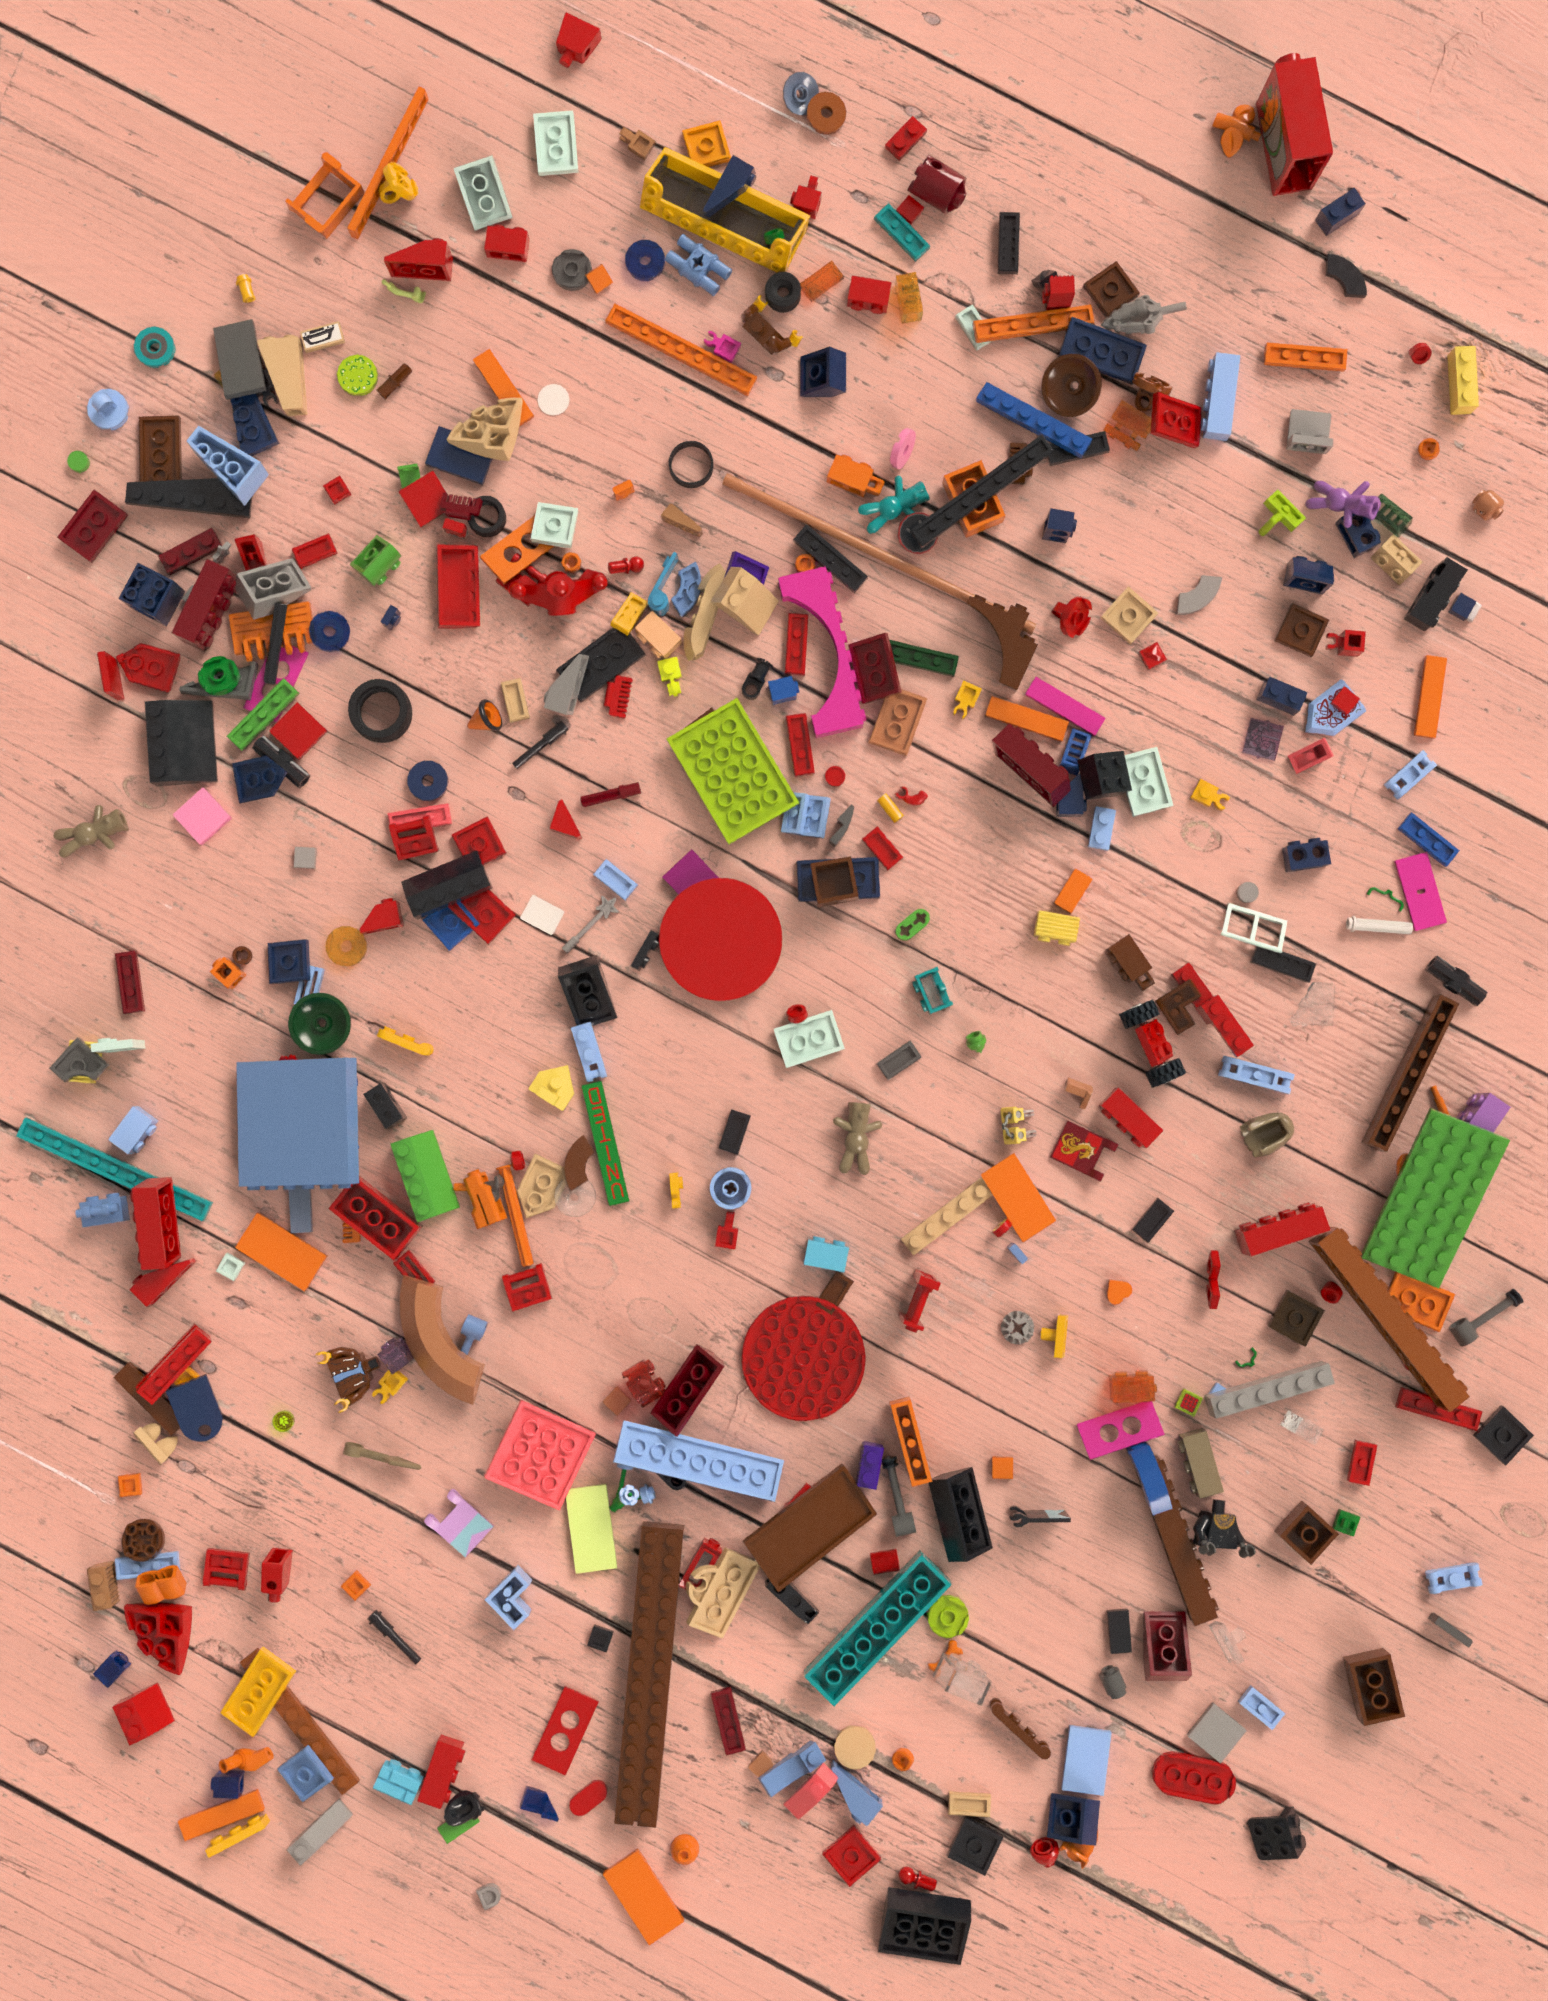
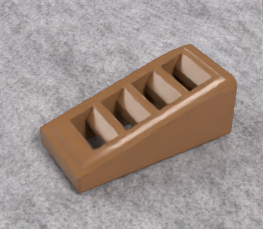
M670 503L661 514V519L664 522L695 536L701 537L703 535L702 528L675 505Z

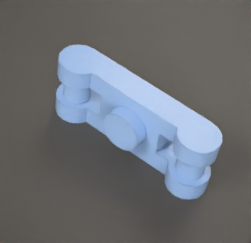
M1424 750L1419 752L1384 784L1387 789L1390 788L1392 790L1393 796L1397 800L1437 766L1433 760L1430 761L1428 759L1427 753ZM1419 762L1424 766L1423 769L1417 765ZM1398 780L1405 784L1402 788L1396 783Z
M1466 1563L1425 1571L1426 1579L1429 1580V1593L1437 1594L1442 1591L1483 1585L1482 1579L1478 1574L1480 1570L1479 1563ZM1469 1572L1470 1578L1465 1579L1464 1573ZM1438 1577H1441L1442 1583H1438Z

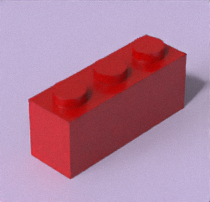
M1119 1087L1114 1088L1098 1105L1102 1108L1100 1112L1108 1120L1112 1118L1117 1123L1115 1127L1123 1134L1127 1132L1132 1137L1130 1141L1138 1148H1148L1164 1131Z
M442 1734L440 1735L417 1800L418 1802L441 1809L444 1803L448 1804L452 1791L449 1790L451 1782L455 1783L459 1770H456L457 1763H462L466 1750H463L465 1742Z

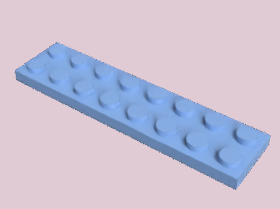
M624 1420L613 1463L775 1502L784 1460L681 1434L677 1437L669 1431Z

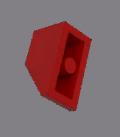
M393 898L381 900V904L374 906L360 927V933L366 935L403 927L404 922L400 903L396 900L393 901Z

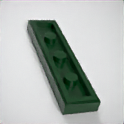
M890 640L896 664L951 677L955 676L959 656Z

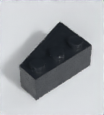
M1448 557L1442 560L1431 571L1405 615L1404 620L1423 631L1430 627L1433 628L1440 618L1438 617L1439 613L1449 604V598L1459 587L1460 581L1468 569Z

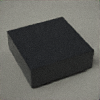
M594 1624L587 1646L607 1653L614 1631Z

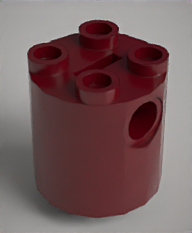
M928 155L923 164L920 163L914 173L917 177L911 182L907 190L946 215L959 208L967 195L965 190L967 178L933 156Z

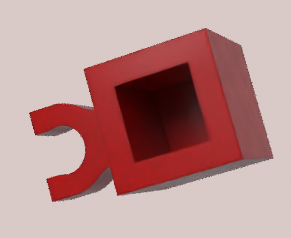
M810 175L807 187L798 185L797 192L793 191L790 204H793V208L810 215V218L816 219L822 200V192L816 190L818 177Z
M1344 630L1339 636L1335 633H1328L1326 638L1333 639L1334 645L1327 644L1325 650L1338 648L1337 655L1358 657L1365 649L1366 631Z

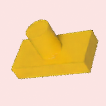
M1058 1315L1056 1329L1043 1327L1041 1329V1340L1055 1342V1358L1065 1357L1068 1315Z

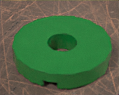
M223 656L208 659L203 663L201 671L199 670L198 681L203 690L215 696L226 695L233 691L240 679V671L234 661ZM217 673H224L222 678L214 679V676Z

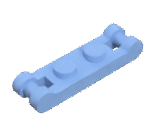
M1223 1056L1221 1061L1223 1066L1222 1070L1219 1069L1218 1076L1290 1094L1291 1088L1289 1087L1291 1080H1294L1295 1074ZM1231 1064L1237 1066L1235 1073L1230 1072ZM1278 1077L1283 1078L1282 1085L1277 1084Z

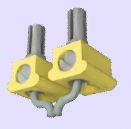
M1001 1108L1003 1138L1006 1145L1020 1144L1021 1141H1027L1026 1138L1036 1137L1037 1134L1027 1135L1028 1133H1036V1130L1025 1131V1128L1004 1127L1007 1124L1018 1123V1121L1024 1120V1117L1034 1116L1035 1113L1024 1114L1034 1112L1033 1109Z

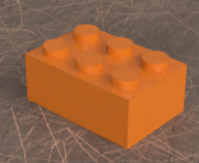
M982 460L944 475L942 484L949 500L951 501L987 475V471ZM997 494L959 521L966 538L1003 523L1006 515Z

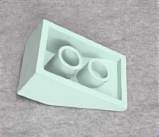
M493 155L453 168L474 230L513 218Z

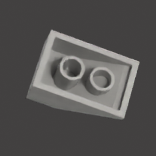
M293 558L236 574V592L253 620L274 614L276 603L288 605L311 591L310 584Z

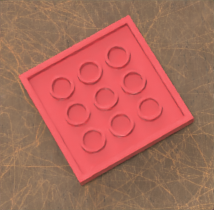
M520 1399L484 1474V1478L560 1510L596 1433Z

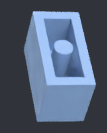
M133 1106L108 1140L127 1154L138 1153L144 1147L145 1143L143 1141L146 1137L151 1136L157 1129L155 1125L159 1120L141 1107Z

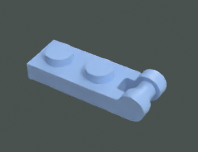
M591 1021L571 1027L587 1082L594 1081V1078L607 1077ZM597 1063L598 1069L591 1071L590 1065Z

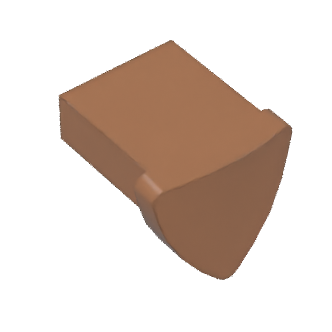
M1069 1077L1065 1083V1091L1082 1097L1079 1108L1085 1110L1093 1093V1087Z

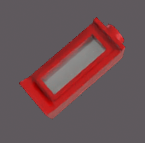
M704 1537L682 1575L678 1586L686 1590L687 1582H691L694 1587L702 1584L703 1579L696 1580L691 1573L700 1566L715 1565L722 1553V1547H720L721 1544L713 1538L708 1540Z

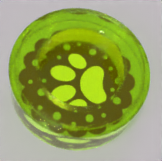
M287 1410L276 1413L272 1420L273 1427L279 1432L290 1430L295 1423L294 1415Z

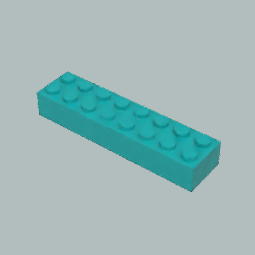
M919 1550L804 1669V1677L835 1707L952 1585L950 1579Z

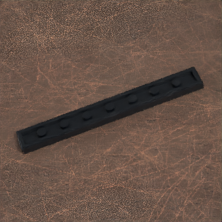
M1043 435L1039 436L910 530L911 535L921 548L925 547L1053 454V448Z

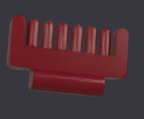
M444 492L439 507L445 511L446 517L469 521L471 515L479 516L483 501L481 498H473L472 500L469 497L467 500L466 496L458 497L454 495L453 497L452 494L448 495L447 492Z

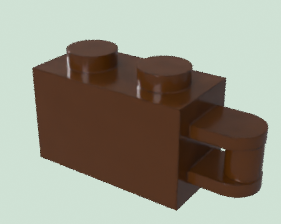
M1130 934L1106 949L1108 952L1106 954L1107 958L1120 969L1118 974L1123 981L1127 980L1128 983L1135 981L1141 991H1145L1155 984L1148 972L1152 969V966ZM1144 974L1146 980L1141 982L1139 977Z

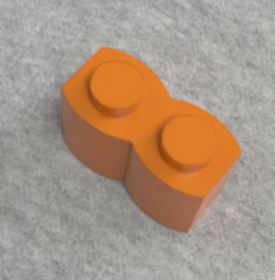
M171 1565L158 1571L152 1570L138 1575L135 1588L144 1604L149 1605L157 1604L164 1599L179 1598L185 1594L187 1583L178 1566Z

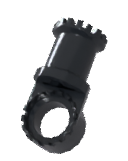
M756 659L757 663L752 673L748 674L743 683L742 694L748 700H754L760 695V690L765 683L764 679L769 669L773 668V665L768 661L765 662V659ZM748 685H754L757 688V692L754 695L746 693L745 689Z

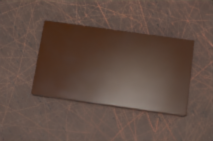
M841 1463L742 1542L774 1588L780 1592L875 1517L877 1513L857 1486L847 1468Z

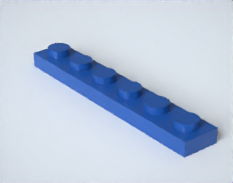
M986 382L976 398L977 403L1038 436L1043 435L1049 442L1079 458L1083 457L1092 442V438Z

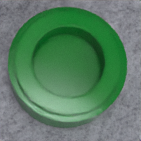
M777 228L766 232L763 237L766 244H772L775 239H783L785 236L783 230Z

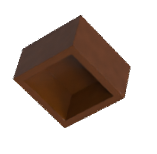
M851 856L810 864L818 907L858 900L859 896Z

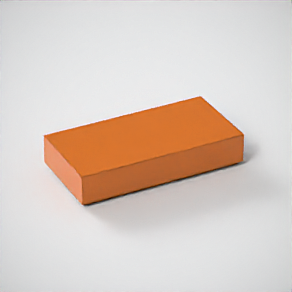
M1075 868L1053 904L1072 914L1093 879Z

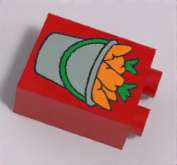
M1290 53L1277 59L1256 102L1273 196L1312 190L1333 155L1316 57L1301 59L1300 54Z

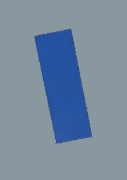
M1412 812L1408 814L1397 828L1444 867H1447L1460 851Z

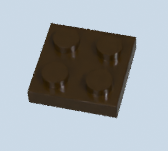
M1286 1290L1267 1327L1306 1347L1325 1310Z

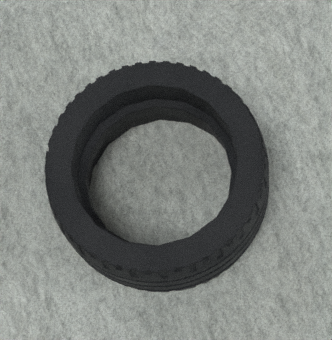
M384 679L368 680L360 684L349 699L348 714L350 721L356 731L370 741L386 743L397 740L406 733L412 721V705L407 694L391 681ZM387 692L398 700L400 706L399 716L396 722L389 728L381 731L373 730L367 727L362 720V706L371 695Z

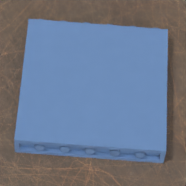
M356 1058L236 1062L239 1187L247 1186V1190H260V1186H265V1190H278V1186H283V1190L296 1189V1185H301V1189H314V1185H320V1189H332L333 1185H338V1189L351 1188V1184L359 1183Z

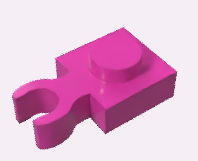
M708 331V335L714 339L712 341L704 339V344L708 347H715V355L732 363L741 348V343L725 334L720 339L713 331Z

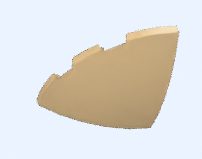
M522 398L499 399L496 405L488 408L482 405L471 412V417L464 423H457L449 434L447 442L473 454L509 461L520 426Z

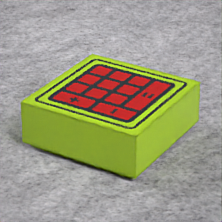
M1183 1388L1174 1407L1194 1417L1203 1398Z

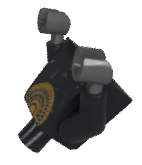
M1213 1499L1212 1511L1201 1510L1199 1512V1517L1193 1526L1195 1533L1193 1544L1199 1545V1552L1203 1555L1207 1553L1208 1556L1216 1553V1548L1237 1549V1547H1240L1239 1556L1242 1558L1255 1555V1548L1251 1544L1245 1545L1246 1541L1239 1530L1236 1516L1225 1513L1226 1501Z

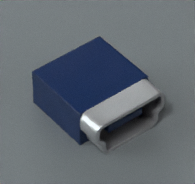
M1459 593L1448 613L1462 621L1467 620L1471 623L1482 605L1467 595Z

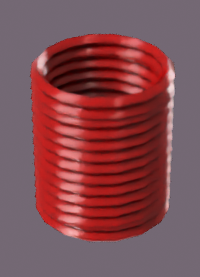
M896 1548L870 1552L873 1575L900 1571Z

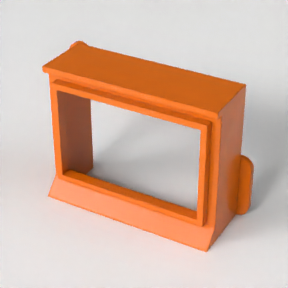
M324 152L321 156L323 166L293 202L288 198L285 202L290 211H293L309 226L328 239L363 196L364 190L359 182L341 169L342 165L328 152ZM332 173L352 190L325 224L322 225L301 208L327 176Z

